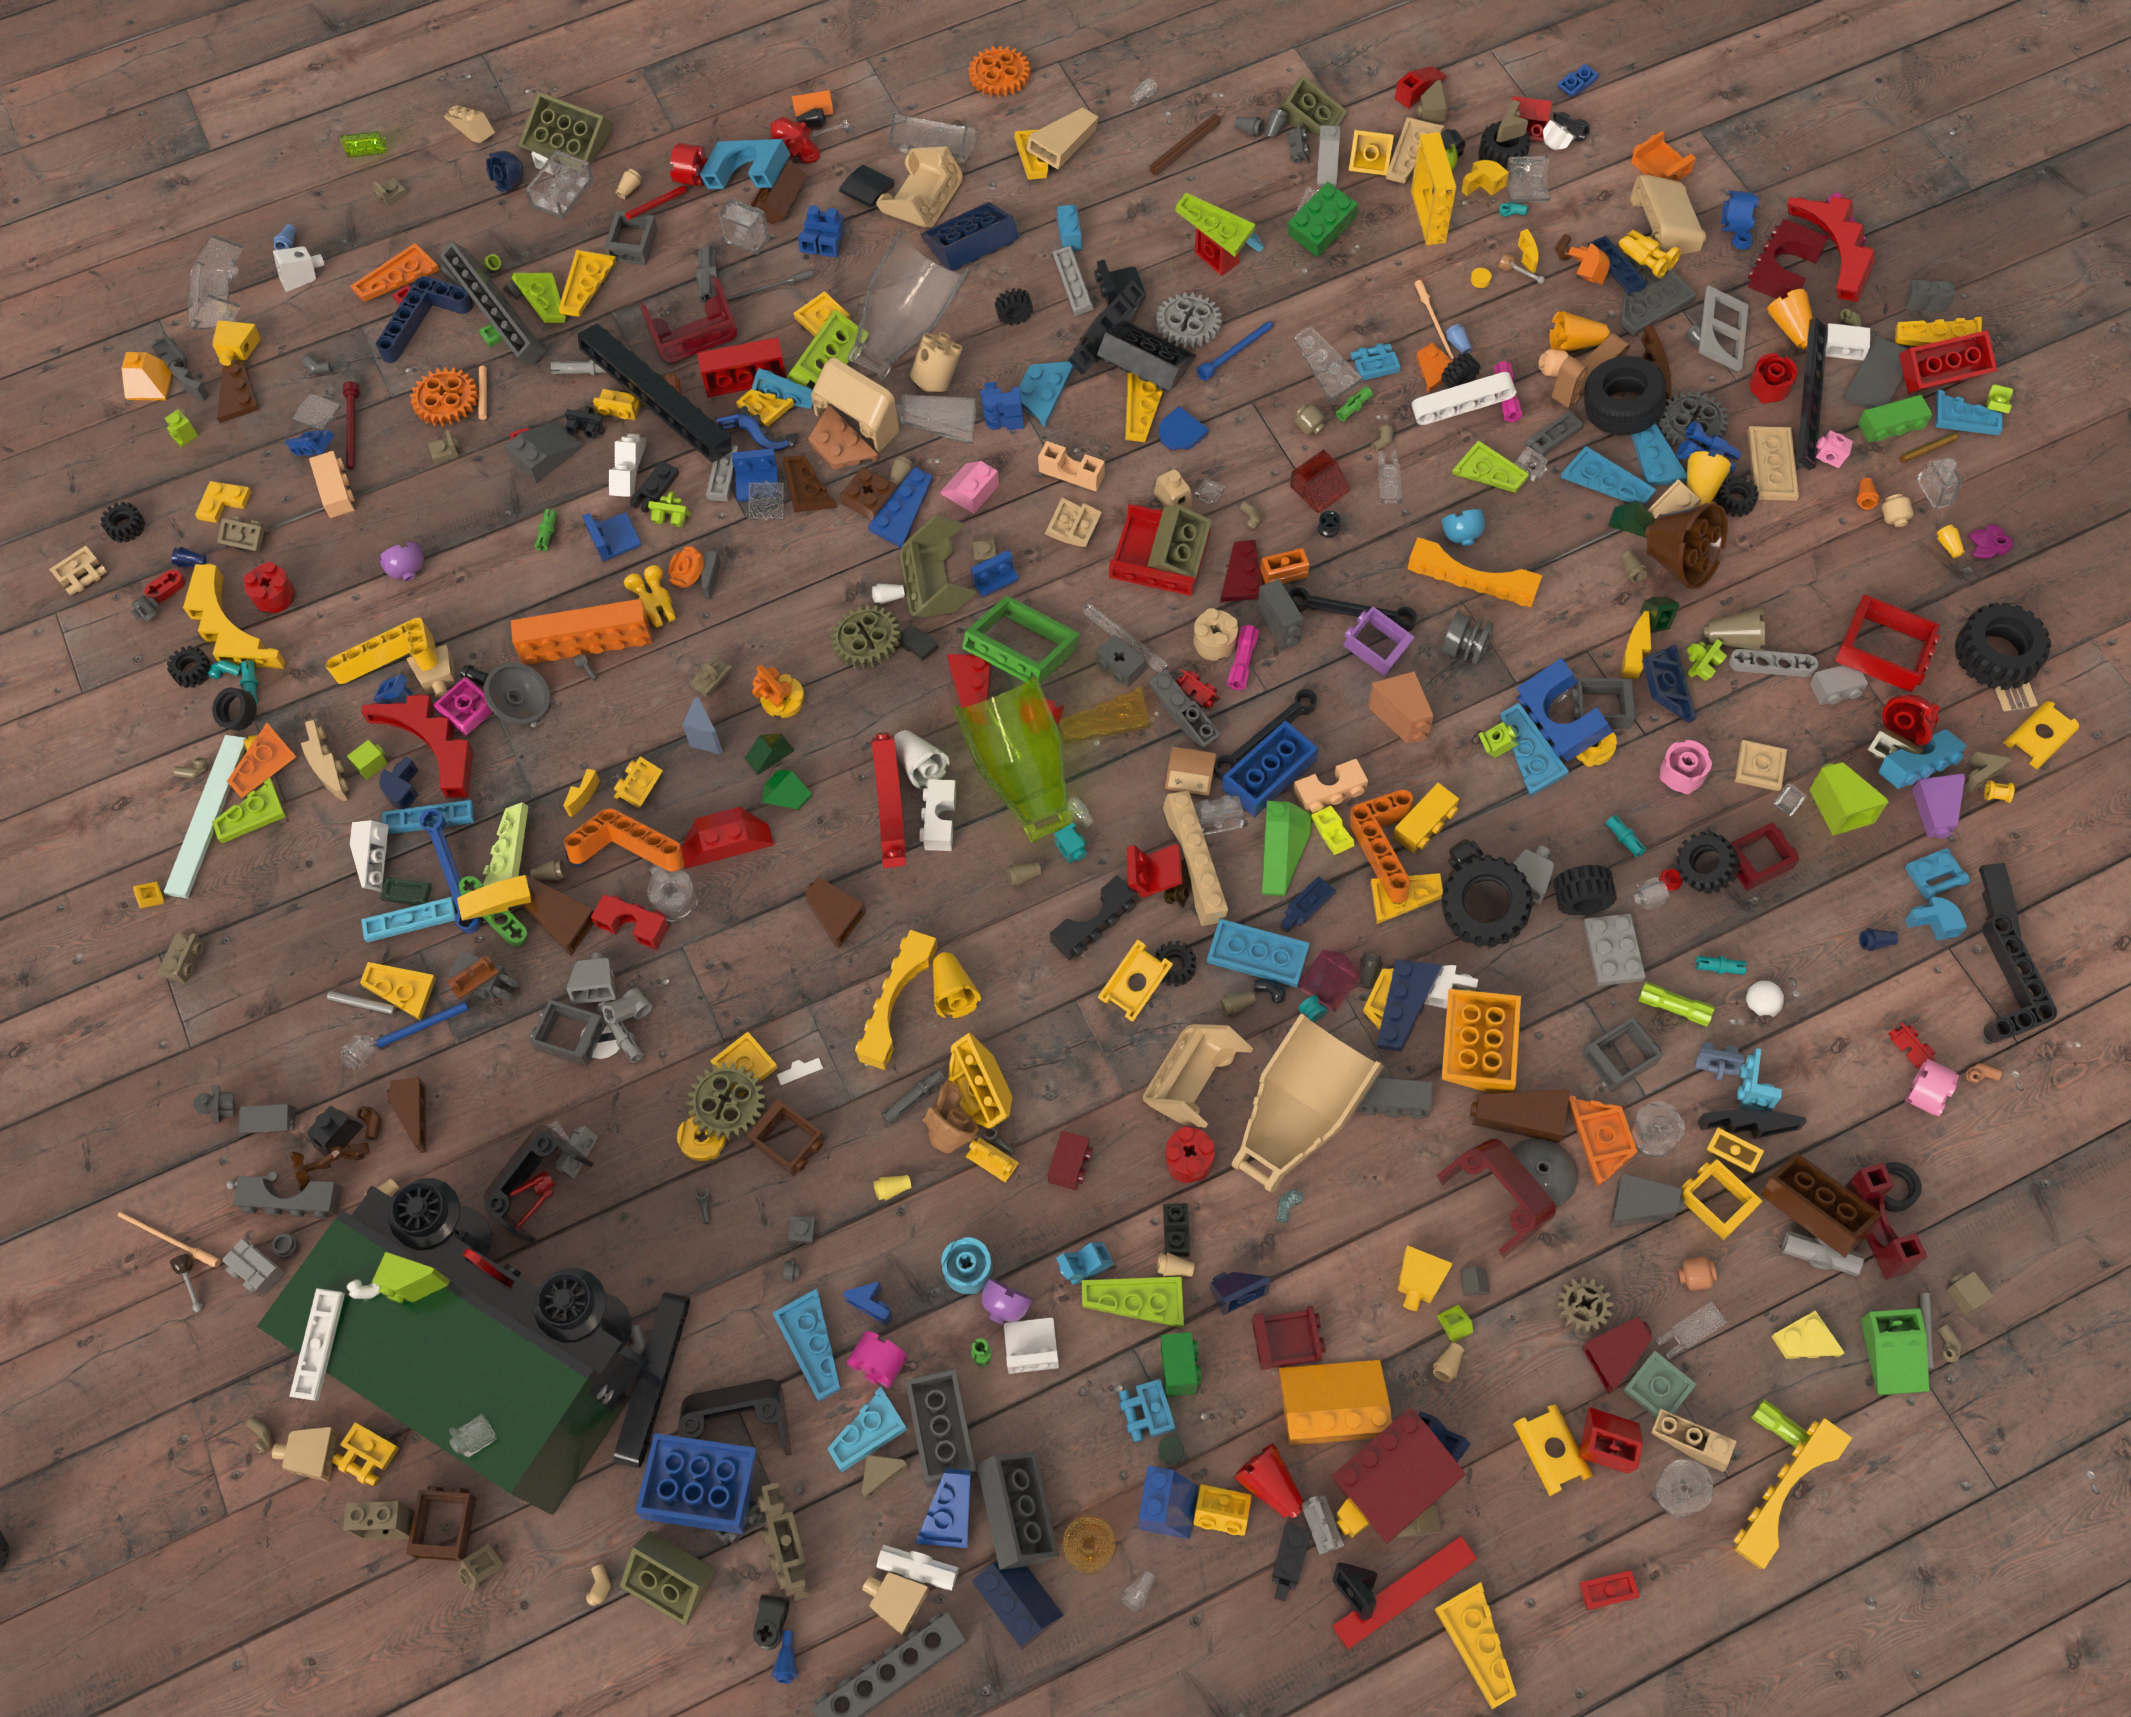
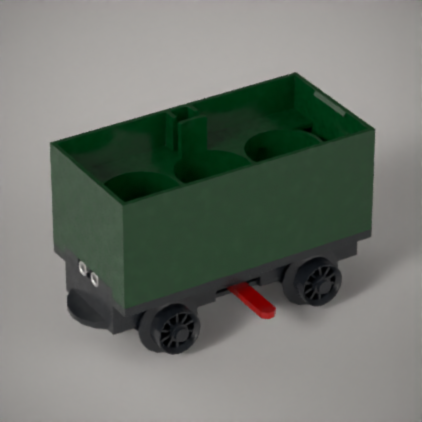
M435 1178L418 1179L405 1185L393 1198L376 1187L370 1186L366 1196L352 1215L343 1210L340 1211L256 1327L300 1355L316 1288L345 1293L326 1373L508 1493L554 1515L630 1400L625 1393L640 1370L646 1371L652 1366L645 1358L626 1346L632 1333V1318L627 1306L617 1297L606 1294L602 1283L591 1272L580 1268L562 1269L551 1274L539 1288H535L519 1278L521 1272L506 1263L503 1268L488 1259L486 1255L491 1247L492 1231L488 1220L475 1209L466 1206L460 1207L461 1204L456 1192L444 1181ZM385 1252L435 1268L450 1280L448 1286L415 1302L403 1300V1303H398L388 1299L386 1295L381 1293L371 1299H354L349 1295L350 1291L347 1289V1285L356 1279L362 1282V1286L371 1284Z

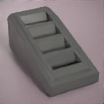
M717 551L702 552L704 556V567L701 573L702 590L706 600L711 599L721 564Z

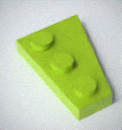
M513 273L512 280L544 323H565V314H559L561 300L553 273Z
M1479 440L1452 470L1453 475L1514 493L1529 478V473Z
M271 778L263 782L265 785L256 792L254 790L247 795L248 798L239 805H233L212 821L217 838L221 844L286 817Z

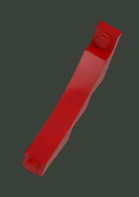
M888 732L878 733L876 737H872V749L879 806L883 868L906 866L907 845L895 735H889Z

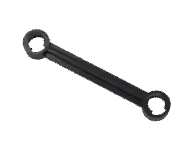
M1295 587L1288 593L1292 600L1294 596H1301L1306 600L1300 604L1293 600L1299 612L1311 608L1359 617L1364 610L1368 612L1371 609L1370 606L1310 596L1308 591L1301 587ZM1401 607L1397 611L1376 608L1407 632L1415 627L1417 614L1410 607ZM1399 616H1409L1413 621L1405 623Z
M1309 689L1298 691L1295 696V702L1233 754L1222 755L1216 759L1214 767L1215 776L1223 781V776L1226 773L1219 770L1220 764L1228 763L1232 769L1285 720L1290 724L1301 714L1308 715L1313 713L1317 705V695ZM1309 698L1312 705L1302 706L1299 703L1300 699Z

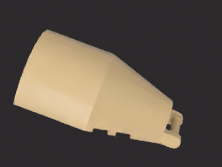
M1300 1014L1261 1074L1258 1094L1253 1102L1254 1108L1251 1119L1248 1120L1241 1149L1232 1161L1231 1166L1236 1170L1241 1169L1262 1183L1270 1193L1274 1192L1285 1175L1346 1127L1384 1066L1378 1061L1374 1062L1313 1023L1306 1016ZM1250 1155L1273 1170L1272 1175L1269 1177L1248 1163L1247 1160Z

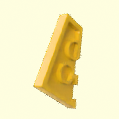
M1440 873L1408 876L1410 880L1409 897L1402 903L1391 901L1379 879H1371L1376 923H1382L1441 899L1443 888Z

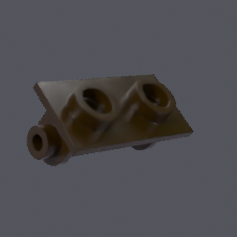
M1185 857L1183 861L1181 860L1182 884L1166 889L1163 896L1166 903L1173 904L1174 901H1177L1181 908H1184L1185 901L1189 897V887L1191 884Z

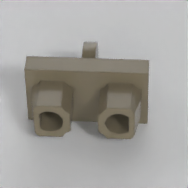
M714 656L708 664L703 663L701 666L702 670L690 682V686L709 698L714 693V689L728 678V674L733 670L732 666Z

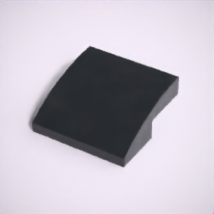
M861 165L843 182L839 192L872 207L883 193L894 187L895 180L865 165Z

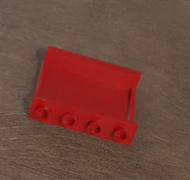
M1129 504L1128 515L1114 559H1111L1109 564V578L1192 596L1211 534V526L1196 580L1195 577L1149 568L1147 565L1163 510Z

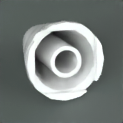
M908 730L900 731L895 735L897 755L910 782L915 787L920 788V786L925 785L928 788V779L941 780L946 774V764L949 765V758L943 751Z

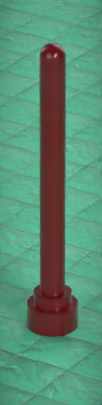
M352 381L343 384V395L347 399L346 466L349 469L355 466V399L360 394L359 384Z

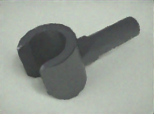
M584 654L573 657L577 669L584 667L593 681L598 678L590 668Z
M995 1127L989 1128L994 1134L992 1137H987L983 1134L986 1142L989 1144H997L1011 1155L1015 1151V1149L999 1138Z
M707 1187V1193L703 1197L699 1196L697 1189L695 1190V1197L702 1208L704 1224L710 1223L708 1203L711 1201V1194Z

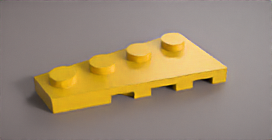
M1974 317L1973 320L1956 318L1955 321L1944 322V319H1938L1932 323H1926L1924 320L1898 322L1895 327V344L1921 346L1981 332L1982 317Z

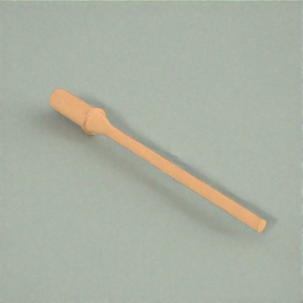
M1418 280L1414 284L1421 298L1420 300L1427 306L1449 358L1452 360L1454 356L1430 305V295H1428L1422 280Z
M122 1212L118 1214L119 1217L188 1251L193 1256V1259H198L214 1268H217L221 1263V1259L203 1251L200 1247L192 1248Z

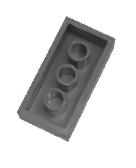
M956 1369L905 1380L926 1487L939 1486L945 1468L972 1470L971 1478L978 1477Z
M1036 1452L994 1455L978 1463L977 1469L999 1570L1041 1565L1059 1557Z

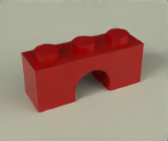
M603 894L591 916L595 927L615 935L623 924L628 922L636 923L632 932L636 943L655 950L658 949L669 929L667 920L662 913L647 911L637 903L628 904L622 898L615 895L610 897Z

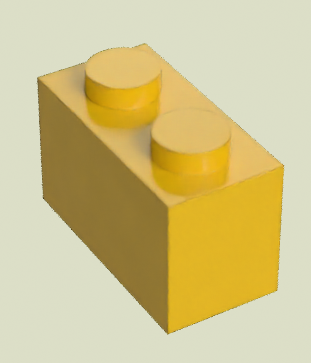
M1717 1128L1707 1148V1151L1751 1174H1753L1764 1150L1720 1128Z

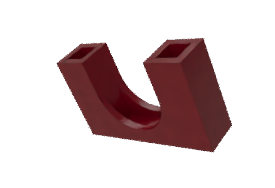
M1783 219L1780 226H1775L1771 234L1773 239L1767 240L1763 249L1765 253H1760L1755 263L1758 266H1753L1748 275V278L1751 279L1748 288L1776 299L1781 297L1782 300L1788 297V292L1802 289L1806 278L1783 269L1778 265L1775 258L1781 255H1794L1816 264L1829 236Z
M1884 1162L1860 1169L1844 1187L1882 1213L1872 1232L1866 1237L1867 1242L1885 1280L1908 1274L1928 1257L1917 1233L1899 1238L1888 1221L1884 1199L1885 1195L1894 1187V1184Z

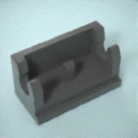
M289 1104L240 1107L239 1133L294 1130L296 1107Z

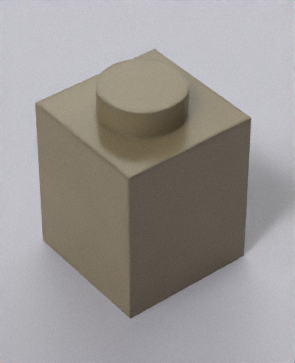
M1974 1271L1967 1276L1963 1272L1950 1280L1953 1285L1946 1289L1965 1316L1993 1298V1295Z

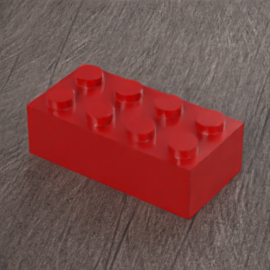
M1988 330L1909 348L1899 353L1908 394L1983 377L1997 371Z
M778 337L697 353L707 398L751 390L758 368L786 378Z

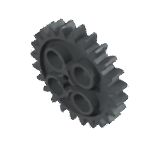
M1688 390L1687 395L1682 391L1679 393V397L1672 395L1671 400H1666L1664 413L1659 419V426L1663 427L1661 433H1667L1666 440L1674 439L1672 445L1676 443L1681 445L1684 441L1690 440L1685 437L1686 430L1691 424L1697 409L1701 408L1695 421L1702 425L1704 432L1710 437L1715 434L1723 438L1729 425L1727 421L1729 415L1725 414L1726 408H1720L1722 402L1715 403V396L1710 399L1707 398L1708 393L1700 396L1698 390L1695 395L1690 390ZM1693 441L1700 447L1703 446V448L1706 449L1705 444L1698 441Z

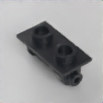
M1553 112V120L1561 126H1567V129L1570 130L1569 132L1576 136L1574 140L1579 142L1581 140L1585 141L1587 134L1590 133V125L1585 120L1573 119L1564 112Z

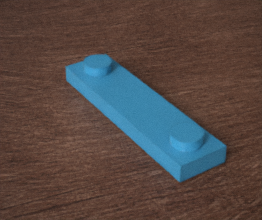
M472 800L382 812V823L389 825L388 835L424 830L420 825V816L428 809L438 810L446 821L445 827L474 823V803ZM438 816L430 817L426 821V827L433 828V825L437 823Z

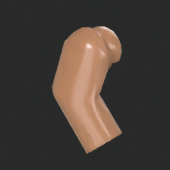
M1978 1063L1967 1070L1966 1079L1971 1083H1977L1985 1077L1999 1081L2002 1070Z

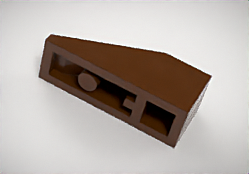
M419 1077L390 1081V1089L387 1090L388 1103L392 1105L416 1148L421 1153H426V1085Z

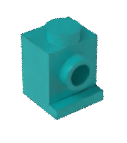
M1074 822L1054 833L1055 844L1069 864L1086 857V842L1080 833L1076 834Z

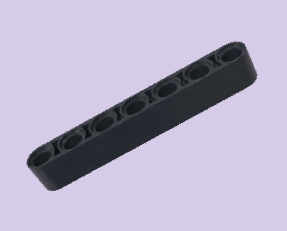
M664 1292L661 1297L643 1356L652 1366L649 1370H640L615 1448L614 1463L641 1468L644 1462L689 1311L690 1297Z

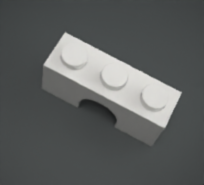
M928 779V788L923 789V801H926V808H922L921 820L925 821L924 828H920V842L924 843L925 850L952 851V821L941 820L937 816L943 811H955L957 793L955 780Z

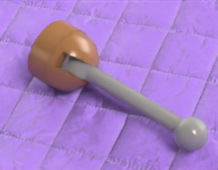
M1507 253L1503 255L1498 265V268L1504 271L1514 268L1537 280L1539 284L1545 282L1543 276H1537L1515 265L1514 258Z

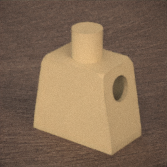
M1173 469L1157 478L1154 494L1163 507L1178 504L1193 511L1191 490L1177 470Z
M447 645L436 648L438 663L428 671H422L412 657L406 658L425 693H435L437 699H440L448 692L447 688L456 684L453 657Z
M331 1427L291 1431L287 1444H274L272 1458L282 1459V1467L288 1472L329 1482L333 1466L332 1458L335 1455L339 1432Z
M889 1572L883 1582L869 1576L862 1588L863 1591L874 1597L869 1607L904 1637L930 1592L929 1588L923 1584Z

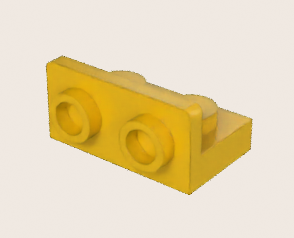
M602 389L600 397L593 400L597 413L604 416H616L622 419L636 420L642 405L630 393Z
M641 756L636 762L631 760L625 770L628 775L624 780L620 778L614 787V790L617 791L614 795L615 799L621 797L638 809L663 772V770Z
M1200 1484L1193 1524L1207 1530L1213 1529L1227 1532L1231 1535L1244 1536L1252 1495Z

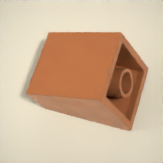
M1415 671L1372 683L1368 707L1407 744L1412 742L1419 743L1429 737L1434 716Z

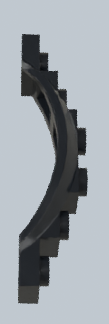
M1133 280L1128 282L1119 295L1113 298L1106 309L1096 317L1079 339L1080 342L1073 349L1074 352L1068 361L1081 375L1093 363H1098L1102 359L1097 353L1105 333L1124 320L1131 322L1139 308L1140 302L1146 294Z

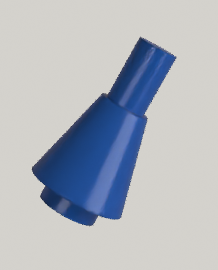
M791 1630L783 1631L782 1648H780L771 1674L773 1678H776V1682L782 1684L792 1683V1679L798 1678L794 1649L792 1648L794 1632Z

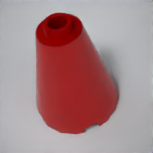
M1270 1443L1262 1449L1263 1454L1259 1453L1257 1456L1254 1455L1236 1472L1234 1478L1283 1518L1290 1516L1293 1519L1304 1509L1301 1506L1304 1500L1274 1443Z

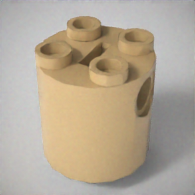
M939 332L938 335L924 333L910 372V378L926 392L946 391L949 388L963 349L962 346L950 340V335L944 332Z

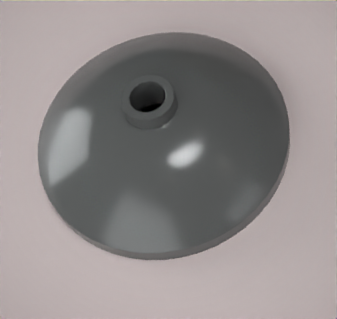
M505 663L499 665L489 673L484 683V697L491 711L502 720L512 724L523 725L537 721L546 712L550 703V692L546 681L537 671L524 664Z
M1536 1138L1525 1140L1511 1150L1514 1156L1554 1201L1556 1208L1563 1205L1572 1196L1577 1185V1168L1570 1154L1562 1146L1550 1140ZM1539 1166H1545L1547 1172L1540 1171Z

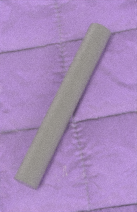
M329 991L327 994V999L392 1015L396 1012V1006L334 991Z
M1920 1293V1309L1927 1337L1928 1370H1933L1930 1293Z

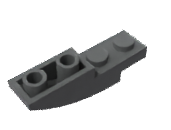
M1166 669L1148 681L1147 685L1160 700V706L1198 745L1204 748L1221 736L1220 732L1194 700L1190 701Z

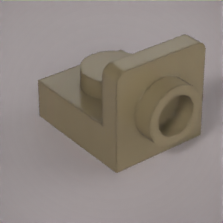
M395 178L382 186L376 181L372 182L375 189L373 191L378 201H383L387 206L407 195L405 188Z
M449 429L445 430L447 438L428 443L435 464L459 457L456 449L460 447L456 435L451 436Z
M488 1543L461 1561L458 1576L464 1586H469L472 1591L478 1589L481 1581L502 1569L503 1563Z

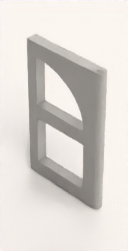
M1707 286L1705 290L1699 353L1739 372L1743 366L1749 305L1711 286ZM1715 300L1739 312L1737 329L1714 318ZM1713 330L1736 340L1735 357L1729 355L1720 346Z

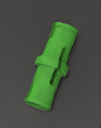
M1364 386L1357 394L1350 396L1347 399V403L1336 411L1338 419L1344 422L1354 412H1358L1362 405L1372 397L1371 389Z
M545 509L542 523L538 526L539 533L534 547L539 551L542 550V546H544L543 551L548 550L551 536L555 533L554 525L558 513L551 509L550 514V510Z
M980 1338L975 1340L976 1344L972 1343L971 1354L978 1366L985 1367L987 1362H991L992 1352L986 1340Z

